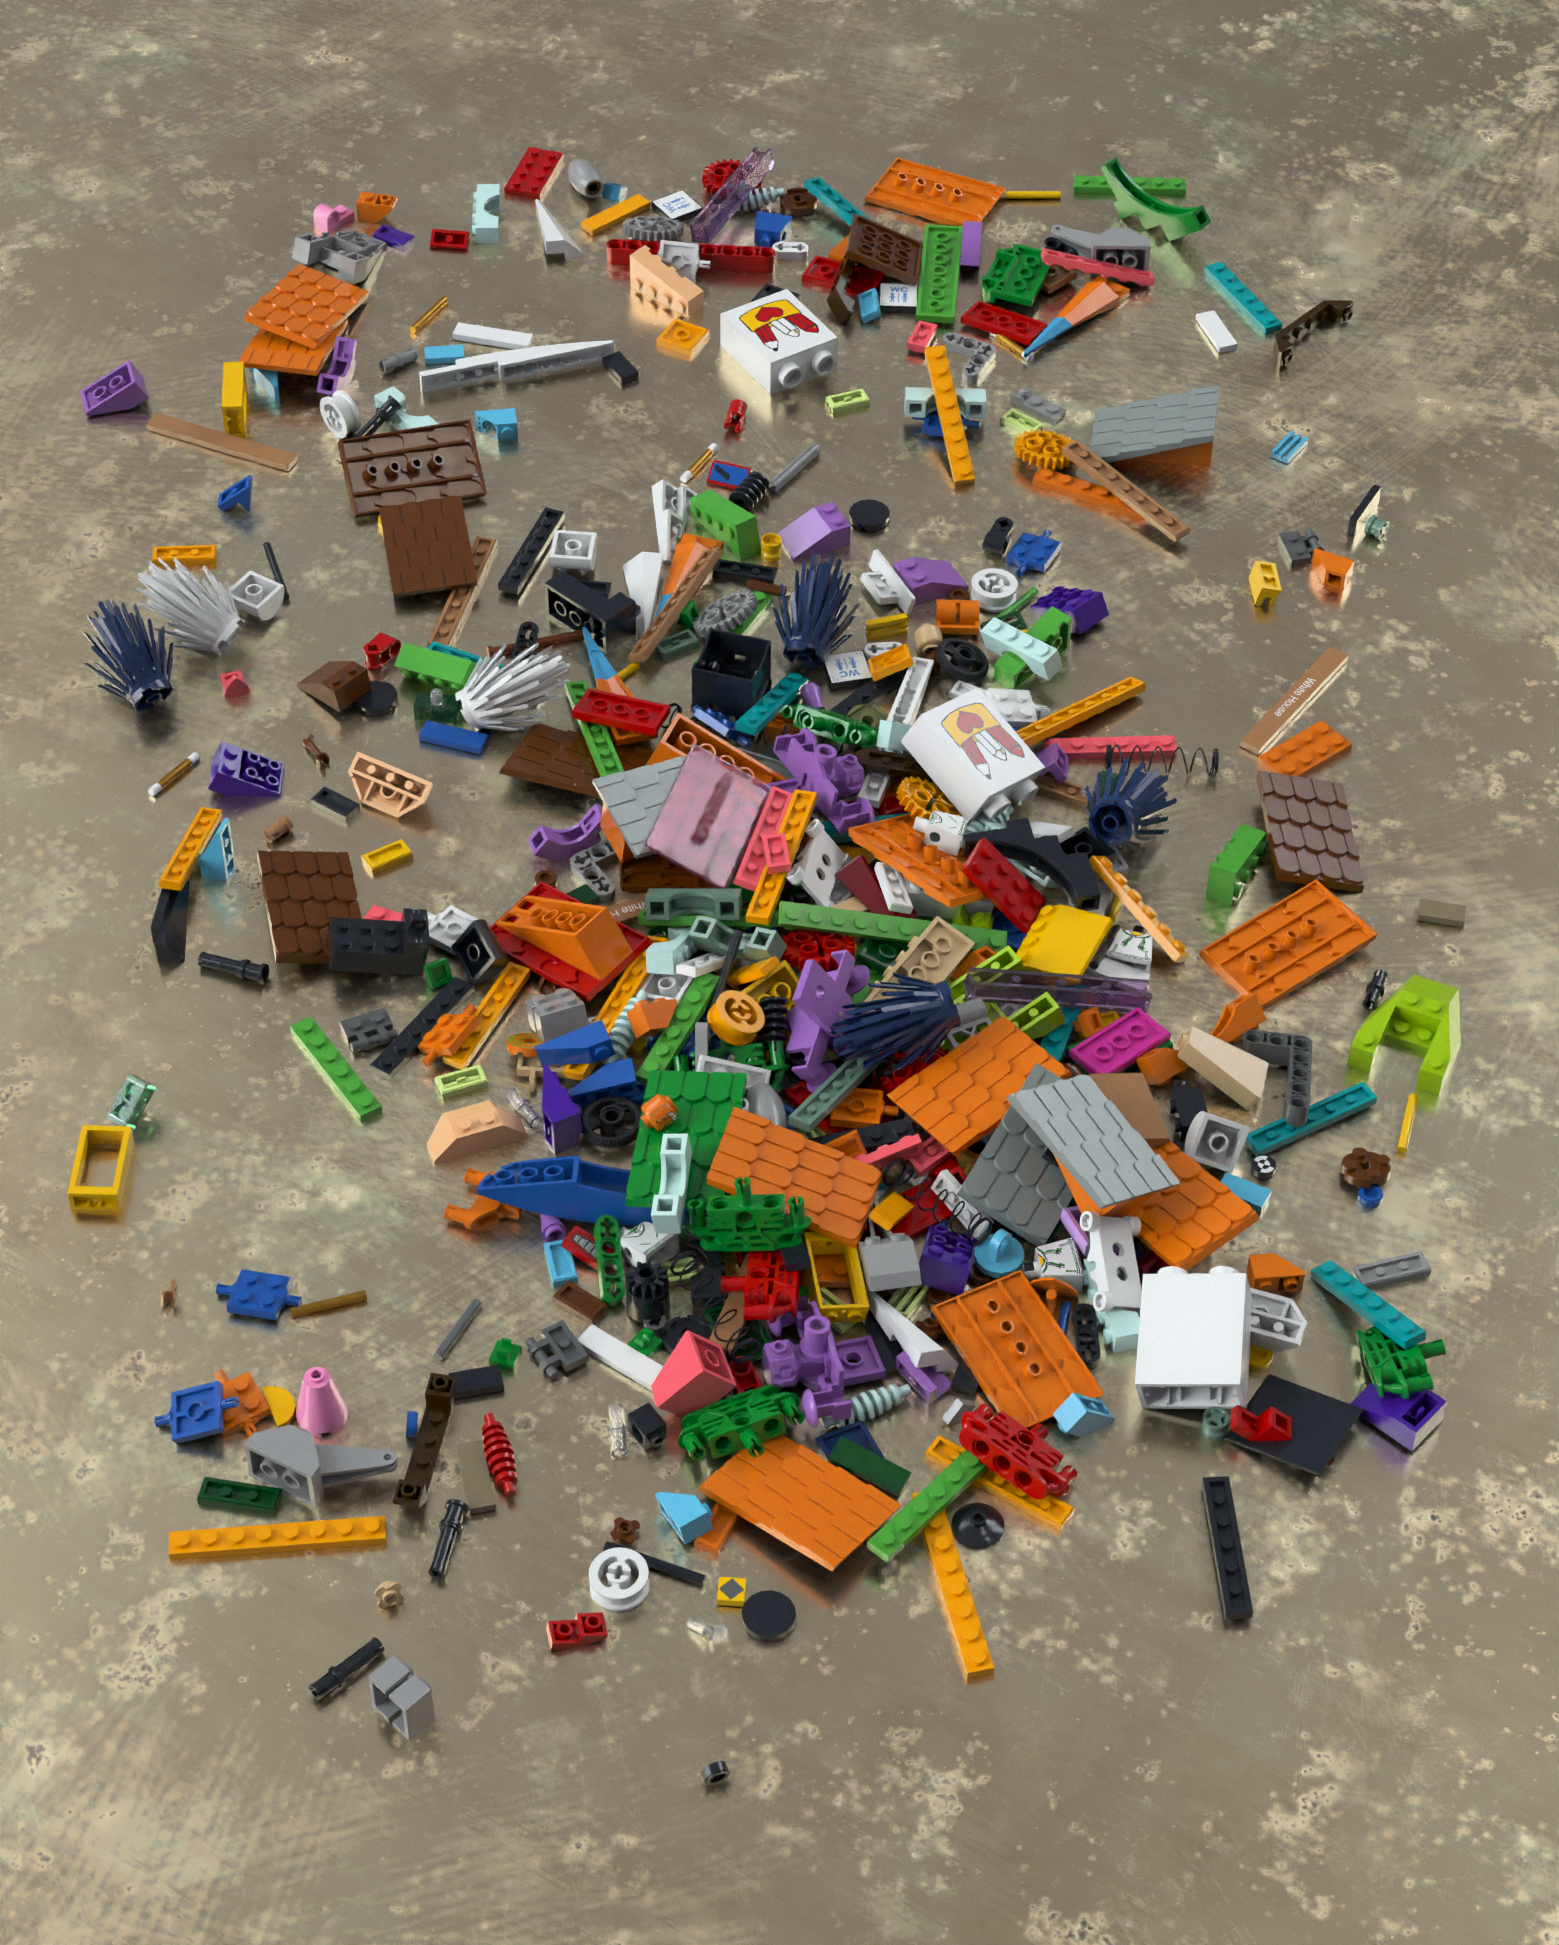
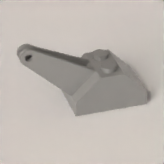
M1054 225L1051 228V237L1058 238L1063 243L1075 248L1081 257L1144 271L1149 269L1150 239L1130 228H1110L1100 235L1061 225ZM1092 273L1090 278H1096L1099 274Z
M876 1196L871 1207L872 1210L878 1205ZM868 1217L867 1238H865V1242H858V1256L866 1287L873 1292L922 1285L913 1240L909 1236H905V1233L893 1234L891 1230L886 1231L877 1224L882 1238L880 1239L879 1236H875L873 1221Z
M292 1425L253 1433L244 1444L249 1476L272 1487L281 1488L282 1492L315 1508L325 1496L324 1487L389 1473L398 1466L397 1454L391 1449H368L315 1444L313 1435L310 1432Z

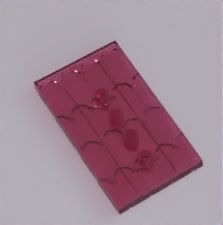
M694 743L644 846L652 852L669 859L672 863L687 869L693 875L710 882L714 887L728 889L772 787Z

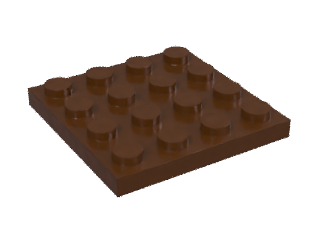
M854 213L851 220L845 256L854 262L858 261L865 264L870 269L879 270L888 277H895L904 284L915 286L919 278L923 243Z

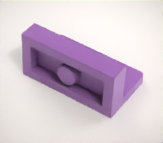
M1057 742L1035 754L1045 766L1038 777L1051 771L1059 783L1067 780L1069 758Z
M905 1351L896 1356V1370L928 1405L951 1389V1382L941 1372H936L932 1366L916 1368Z

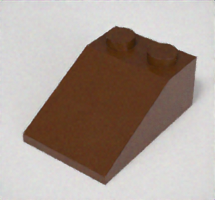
M329 661L297 683L298 688L339 712L372 689L367 669L354 661Z

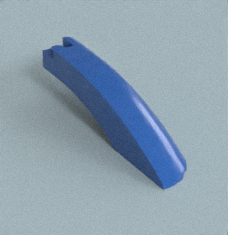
M580 1156L532 1159L510 1163L500 1167V1171L494 1175L488 1174L485 1176L477 1188L478 1195L549 1216L596 1223L600 1216L607 1214L615 1217L618 1225L638 1226L642 1222L653 1224L651 1218L652 1207L626 1206V1190L631 1170L580 1160ZM684 1209L682 1224H685V1211H688V1209Z

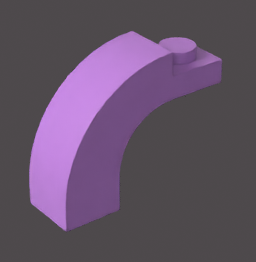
M963 221L960 266L979 267L982 222Z
M336 336L331 366L327 373L319 374L316 393L333 395L338 390L346 392L356 367L357 360H354L357 346L356 339Z
M595 803L577 824L566 829L557 830L540 825L528 839L534 855L547 860H564L598 844L602 840L599 832L602 830L600 824L603 807Z

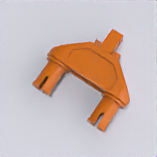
M468 1168L464 1176V1183L478 1186L488 1174ZM492 1171L488 1174L494 1175L496 1172ZM478 1195L473 1206L469 1209L449 1203L444 1211V1219L463 1223L467 1229L479 1231L499 1223L500 1219L504 1217L519 1220L522 1209Z

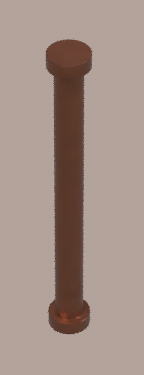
M583 627L582 630L538 638V647L581 639L584 636ZM515 643L507 644L502 654L513 652ZM487 646V654L489 656V659H491L494 653H497L502 646ZM521 646L518 648V650L521 651L525 650L526 648L529 649V647Z

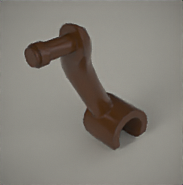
M310 734L307 739H303L302 744L316 755L317 768L324 770L325 763H330L327 753L321 752L311 741L314 739V735Z

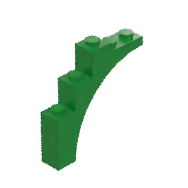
M1117 157L1112 158L1100 167L1117 198L1113 204L1121 219L1137 214L1145 230L1161 225L1169 241L1200 231L1211 222L1203 205L1178 207L1164 203L1145 192L1126 173Z

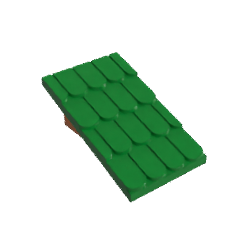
M650 1070L644 1103L657 1094H661L663 1097L668 1095L678 1109L676 1112L677 1119L662 1131H657L654 1127L648 1129L640 1118L626 1190V1206L652 1207L654 1195L659 1194L661 1184L660 1151L663 1134H688L692 1158L684 1209H688L687 1203L692 1199H695V1204L698 1206L697 1199L703 1201V1209L706 1210L710 1196L728 1195L727 1192L708 1185L706 1178L733 1108L742 1109L747 1083L746 1073L664 1070L662 1072L661 1070Z

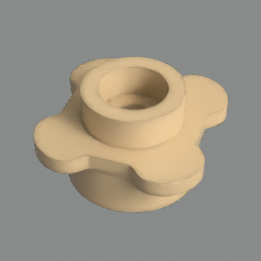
M385 1581L375 1590V1595L379 1599L377 1603L379 1608L385 1609L388 1606L403 1602L404 1596L400 1593L402 1587L399 1582Z

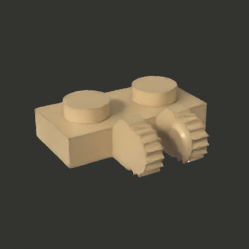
M519 1052L517 1076H529V1091H535L536 1077H543V1065H541L539 1057L523 1056V1053ZM567 1064L548 1065L552 1072L555 1071L559 1078H565L562 1071Z

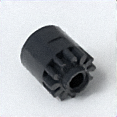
M650 1260L646 1263L637 1262L636 1268L630 1266L629 1273H625L626 1304L629 1316L644 1323V1319L651 1320L650 1323L661 1320L663 1315L666 1317L670 1311L667 1269H661V1263L654 1265Z

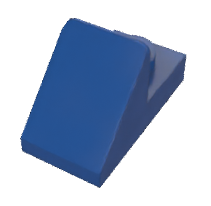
M248 475L221 492L217 507L221 511H225L239 503L250 512L253 477Z

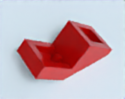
M1237 1405L1231 1409V1430L1249 1441H1288L1292 1438V1418L1272 1406L1259 1416H1256Z

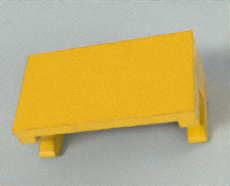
M1255 561L1248 577L1254 605L1261 606L1263 599L1269 597V606L1275 603L1278 594L1282 592L1276 564Z

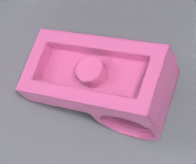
M319 204L314 211V227L322 232L331 233L354 219V211L343 205L332 209L325 204Z

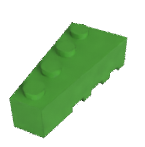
M712 490L690 498V512L692 516L717 540L723 541L724 546L740 562L761 553L755 515Z
M1052 606L1026 634L1058 649L1059 656L1061 657L1069 651L1072 618ZM1007 651L994 665V680L1008 689H1018L1036 675L1024 660L1010 651Z
M404 643L394 666L401 671L400 674L405 678H416L423 683H431L441 688L458 692L465 687L476 664L468 659Z
M1244 824L1238 827L1232 835L1230 843L1227 842L1225 844L1223 853L1219 852L1217 855V861L1210 864L1206 898L1232 906L1236 898H1240L1244 883L1248 884L1252 869L1256 870L1259 864V856L1264 855L1267 850L1268 842H1265L1267 832Z

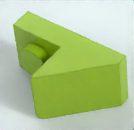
M965 904L958 908L951 924L992 929L994 917L991 911L985 913L978 912L969 916Z

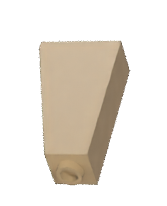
M1194 1026L1187 1033H1182L1177 1043V1046L1180 1047L1177 1057L1243 1108L1250 1111L1262 1097L1269 1063Z

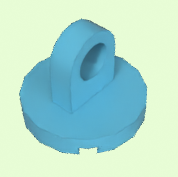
M999 1229L995 1234L989 1235L981 1245L975 1246V1264L983 1274L992 1278H999V1276L1009 1275L1021 1269L1024 1262V1250L1021 1243L1013 1238L1012 1234L1004 1229Z

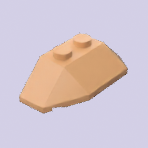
M357 752L348 770L361 803L398 819L424 805L434 785L432 782L360 752Z
M487 1100L442 1113L427 1142V1148L434 1164L525 1139L528 1138V1134L519 1116Z

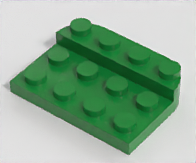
M1013 244V248L1003 250L999 248L996 251V258L987 275L982 277L983 300L995 303L997 298L1031 307L1053 266L1043 262L1041 257L1042 250L1019 244Z

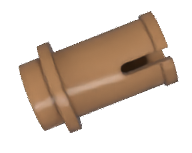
M280 817L278 822L265 829L263 834H267L265 838L272 843L284 833H290L293 824L288 817Z

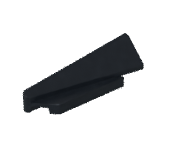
M189 880L186 881L181 891L161 889L150 927L157 961L178 963L185 961Z

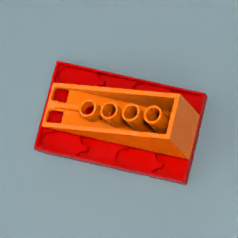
M542 881L490 926L510 961L531 969V971L562 988H570L576 996L588 1002L603 990L612 979L616 978L628 964L630 965L644 952L643 950H646L652 944L646 935L615 920L607 907L584 904Z

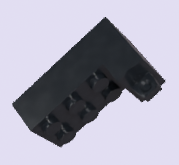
M564 571L545 582L546 615L571 632L582 630V627H586L600 650L605 654L636 634V617L641 613V606L637 605L636 601L628 598L622 592L617 593L610 599H606L603 595L598 594L589 586L584 585Z
M404 908L401 921L331 917L327 934L329 970L423 976V965L426 964L430 946L427 910Z

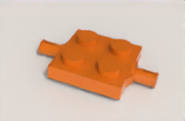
M469 1004L459 1015H442L431 1031L424 1035L423 1040L417 1046L422 1054H427L421 1061L424 1066L430 1067L434 1060L440 1056H453L476 1029L480 1021L476 1016H472L477 1011L474 1005Z
M855 1088L830 1112V1126L857 1129L880 1124L883 1115L898 1117L899 1107L884 1105L882 1090Z
M219 1370L220 1375L216 1371L214 1377L223 1384V1398L227 1399L237 1396L240 1401L239 1407L225 1410L223 1437L225 1438L235 1432L245 1430L250 1438L252 1432H258L254 1425L259 1420L272 1414L268 1404L249 1371L231 1380H228L224 1370Z

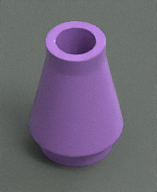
M813 682L803 685L800 689V697L806 705L825 710L820 687Z
M540 1214L543 1239L547 1242L564 1240L566 1227L557 1217Z

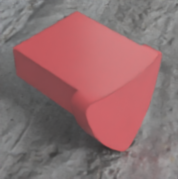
M240 670L219 675L225 698L238 697L250 692Z

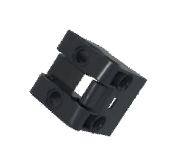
M710 628L702 652L691 669V712L695 705H699L704 710L711 708L716 712L720 711L728 716L735 717V722L740 719L771 690V641ZM736 655L745 656V660L736 658Z

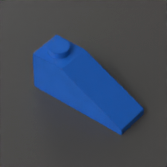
M602 1020L534 1046L541 1065L590 1064L616 1054Z
M632 1058L608 1063L568 1090L572 1102L578 1104L580 1108H585L592 1101L602 1097L605 1098L606 1096L628 1098L640 1095Z

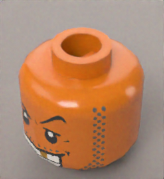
M657 1094L641 1107L644 1115L640 1118L648 1129L654 1127L657 1131H662L677 1119L676 1112L678 1109L668 1095L663 1097L661 1094Z

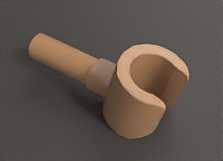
M171 1279L168 1290L161 1293L162 1308L166 1304L172 1305V1309L176 1308L177 1293L174 1291L176 1286L175 1279Z

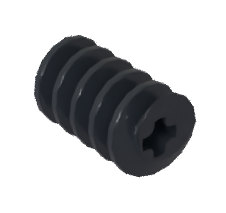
M756 471L750 472L734 492L730 494L729 501L746 511H751L766 492L770 490V482L761 473Z
M770 996L760 1000L758 1003L763 1010L765 1023L757 1033L759 1037L756 1042L763 1043L765 1049H769L768 1043L774 1042L776 1045V1041L787 1040V1035L781 1034V1032L788 1030L787 1026L781 1024L788 1021L786 1016L781 1015L788 1013V1008L782 1006L789 1003L787 998Z

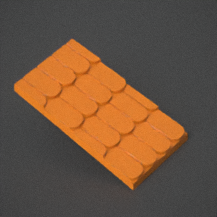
M897 157L864 200L889 210L892 208L942 225L963 226V221L982 222L1003 195L1006 188Z
M299 264L284 279L278 282L276 287L248 309L243 321L315 349L368 298L370 292Z
M345 319L315 349L259 328L248 347L246 346L238 362H244V367L317 376L335 347L336 336L341 337L349 324L348 319Z
M911 813L849 828V836L852 837L853 842L874 853L876 859L901 872L905 879L924 889L925 894L949 908L988 898L961 871L969 856L963 855L962 847L960 846L957 856L938 850L937 845H925L923 843L925 833L913 830L916 817H911Z
M1316 879L1201 949L1199 956L1205 962H1208L1207 964L1220 976H1223L1222 978L1235 990H1238L1237 992L1242 996L1255 994L1262 1010L1288 997L1289 993L1311 982L1316 976L1342 963L1347 957L1369 946L1370 942L1376 939L1378 933Z
M1003 1016L996 1019L978 1034H973L946 1056L940 1057L919 1074H914L887 1096L949 1152L956 1156L997 1128L1011 1105L1006 1097L1020 1090L1036 1063L1063 1080H1066L1072 1074L1059 1061L1047 1053L1045 1049L1040 1047L1027 1034L1023 1033Z
M734 1107L706 1179L708 1185L731 1195H737L734 1181L742 1177L743 1184H745L744 1177H748L751 1181L752 1195L784 1194L787 1215H790L788 1200L796 1196V1204H798V1196L803 1197L805 1215L811 1218L808 1229L851 1248L858 1249V1242L861 1240L882 1174L876 1167L845 1156L844 1152L806 1139L800 1133L771 1123L769 1119Z
M1171 1141L1151 1149L1156 1155H1160L1180 1184L1155 1193L1126 1215L1136 1216L1140 1219L1141 1231L1136 1236L1170 1266L1179 1267L1186 1271L1260 1220L1257 1212L1249 1204L1232 1193L1230 1188L1205 1171L1200 1164L1183 1153Z
M1021 1270L930 1308L948 1339L952 1341L964 1363L970 1368L997 1412H1005L1025 1428L1032 1427L1054 1417L1053 1413L1072 1393L1095 1399L1105 1394Z
M785 1435L763 1441L765 1450L761 1456L758 1455L756 1450L754 1452L757 1457H752L746 1448L741 1449L698 1488L699 1492L830 1571L835 1570L902 1506L871 1484L867 1485L841 1467H835L804 1445H798Z

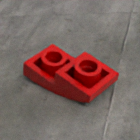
M603 1612L577 1613L574 1620L548 1621L546 1625L550 1650L580 1647L608 1637Z

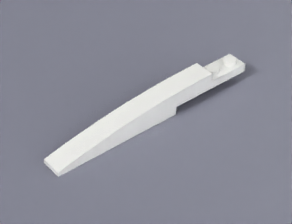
M613 340L555 344L456 359V365L419 372L420 388L423 393L499 377L502 382L602 361V357L614 353Z
M919 657L912 658L914 665L908 667L887 721L913 726L934 665V660ZM878 747L877 750L884 751L885 748ZM898 750L897 753L903 754V751ZM868 771L857 798L863 797L871 803L872 807L879 808L887 787H890L894 775Z

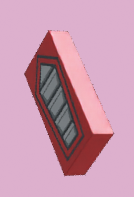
M575 1225L563 1240L561 1247L598 1271L595 1238ZM607 1245L602 1246V1250L607 1254L615 1252Z

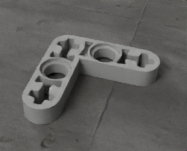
M953 332L943 335L942 345H945L946 350L971 357L962 369V380L966 383H976L994 361L996 347L990 343Z
M607 839L574 854L570 859L572 873L583 885L587 884L599 896V902L607 903L614 899L615 886L600 869L619 859ZM597 853L605 854V856L601 858L595 857L594 855ZM591 875L598 877L596 880L587 879Z
M708 1022L695 1023V1072L699 1055L708 1056V1046L711 1044V1027Z

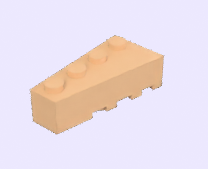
M644 245L630 255L631 288L687 317H690L704 307V291L688 278L680 277L674 267L666 266L660 256L652 255L650 248Z

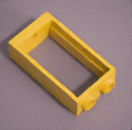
M224 362L222 414L225 433L246 438L248 392L244 362Z
M82 1125L67 1192L71 1209L120 1211L134 1146L131 1126ZM88 1144L121 1145L113 1187L80 1186Z
M804 1232L803 1240L812 1264V1268L804 1270L810 1301L816 1302L821 1316L827 1318L830 1324L835 1322L857 1323L865 1321L870 1306L857 1249L817 1232ZM844 1254L854 1304L823 1305L813 1255Z

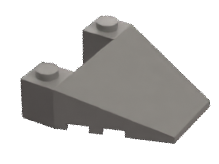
M357 230L338 231L336 235L328 236V232H322L321 236L307 233L295 237L292 259L299 261L300 264L305 266L315 262L329 265L339 270L337 278L350 281V284L355 285L366 279L387 243Z

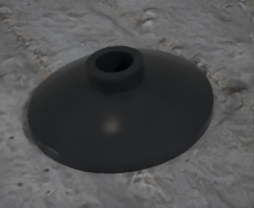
M970 1503L962 1506L954 1513L951 1521V1530L956 1540L972 1549H986L994 1546L1002 1538L1005 1529L1002 1515L994 1507L984 1503Z

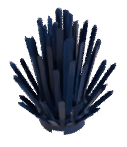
M813 554L810 568H807L806 580V561H803L800 585L799 571L796 569L795 589L791 591L792 628L785 587L782 583L780 585L782 600L781 597H777L783 625L777 609L773 607L777 620L775 624L785 646L783 656L792 663L794 660L803 662V667H822L826 657L853 636L852 634L843 635L834 643L850 626L856 617L852 615L860 604L854 606L840 626L837 625L847 609V605H844V602L853 584H850L845 591L851 576L849 572L840 589L844 577L843 570L839 571L842 560L838 559L832 574L833 554H830L828 562L820 564V556L818 554L815 566V554Z
M105 600L107 608L100 601L98 606L105 618L99 616L96 611H93L98 622L90 616H87L104 644L95 635L92 634L90 637L88 633H83L93 645L91 647L92 650L112 669L123 683L96 662H93V664L99 670L89 663L84 664L111 684L97 685L99 688L131 702L137 711L154 708L153 703L160 699L166 701L174 691L170 683L173 663V642L169 646L167 658L164 625L161 627V631L158 632V642H156L152 621L148 619L150 644L143 619L136 604L133 606L136 613L134 617L133 613H128L124 602L121 605L122 615L119 606L116 605L114 600H112V604L109 600Z
M1125 758L1111 790L1112 767L1107 769L1103 797H1101L1100 771L1097 774L1095 792L1092 791V796L1088 786H1086L1085 792L1092 811L1085 805V811L1089 815V819H1084L1089 825L1093 836L1104 841L1106 845H1114L1117 849L1123 850L1119 845L1122 844L1136 852H1141L1139 848L1132 844H1147L1152 839L1135 835H1162L1168 833L1169 829L1139 830L1140 827L1166 822L1169 817L1160 818L1163 814H1157L1151 818L1148 817L1175 804L1177 799L1173 798L1166 802L1165 797H1167L1168 793L1167 791L1164 792V788L1160 786L1168 780V777L1166 775L1158 776L1160 769H1155L1153 772L1150 771L1148 773L1141 772L1146 763H1141L1135 769L1121 790L1123 782L1130 769L1125 771L1129 760Z
M892 973L894 977L901 978L898 979L900 984L880 982L881 984L867 983L869 987L901 990L881 992L883 996L892 998L841 1006L844 1009L855 1008L854 1010L846 1011L847 1015L867 1013L844 1018L843 1021L832 1024L834 1027L847 1025L829 1032L831 1034L842 1033L844 1035L833 1040V1047L835 1049L849 1045V1048L841 1051L838 1057L855 1051L856 1053L846 1057L845 1061H849L876 1051L863 1061V1069L899 1050H901L902 1054L907 1051L908 1056L897 1065V1070L900 1069L902 1071L918 1056H923L931 1047L930 1053L924 1060L926 1064L949 1032L954 1028L960 1027L961 1024L957 1007L954 1005L950 995L952 994L945 980L933 983Z

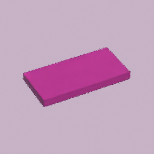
M1136 1007L1069 1050V1057L1090 1074L1119 1073L1135 1063V1059L1170 1040L1171 1033L1139 1007Z

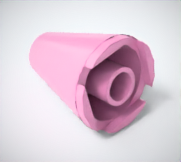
M313 1367L304 1374L296 1408V1419L299 1427L307 1430L314 1436H321V1433L327 1432L333 1434L341 1429L348 1419L347 1403L328 1370L322 1367Z

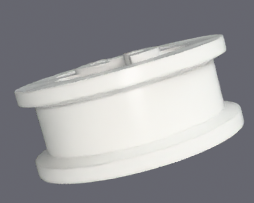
M338 390L333 393L332 397L326 396L321 399V415L326 426L335 436L342 439L347 437L349 432L360 430L361 417L359 411L347 393Z
M983 569L972 577L970 600H979L980 610L992 613L1003 612L1016 601L1017 579L1014 575L1002 569Z
M622 1547L611 1548L600 1553L592 1561L589 1568L590 1592L594 1601L602 1608L613 1612H624L639 1606L647 1597L650 1588L649 1570L645 1559L636 1551ZM631 1572H633L638 1577L637 1581L633 1585L631 1580ZM605 1575H607L608 1587H605L601 1583V1580Z

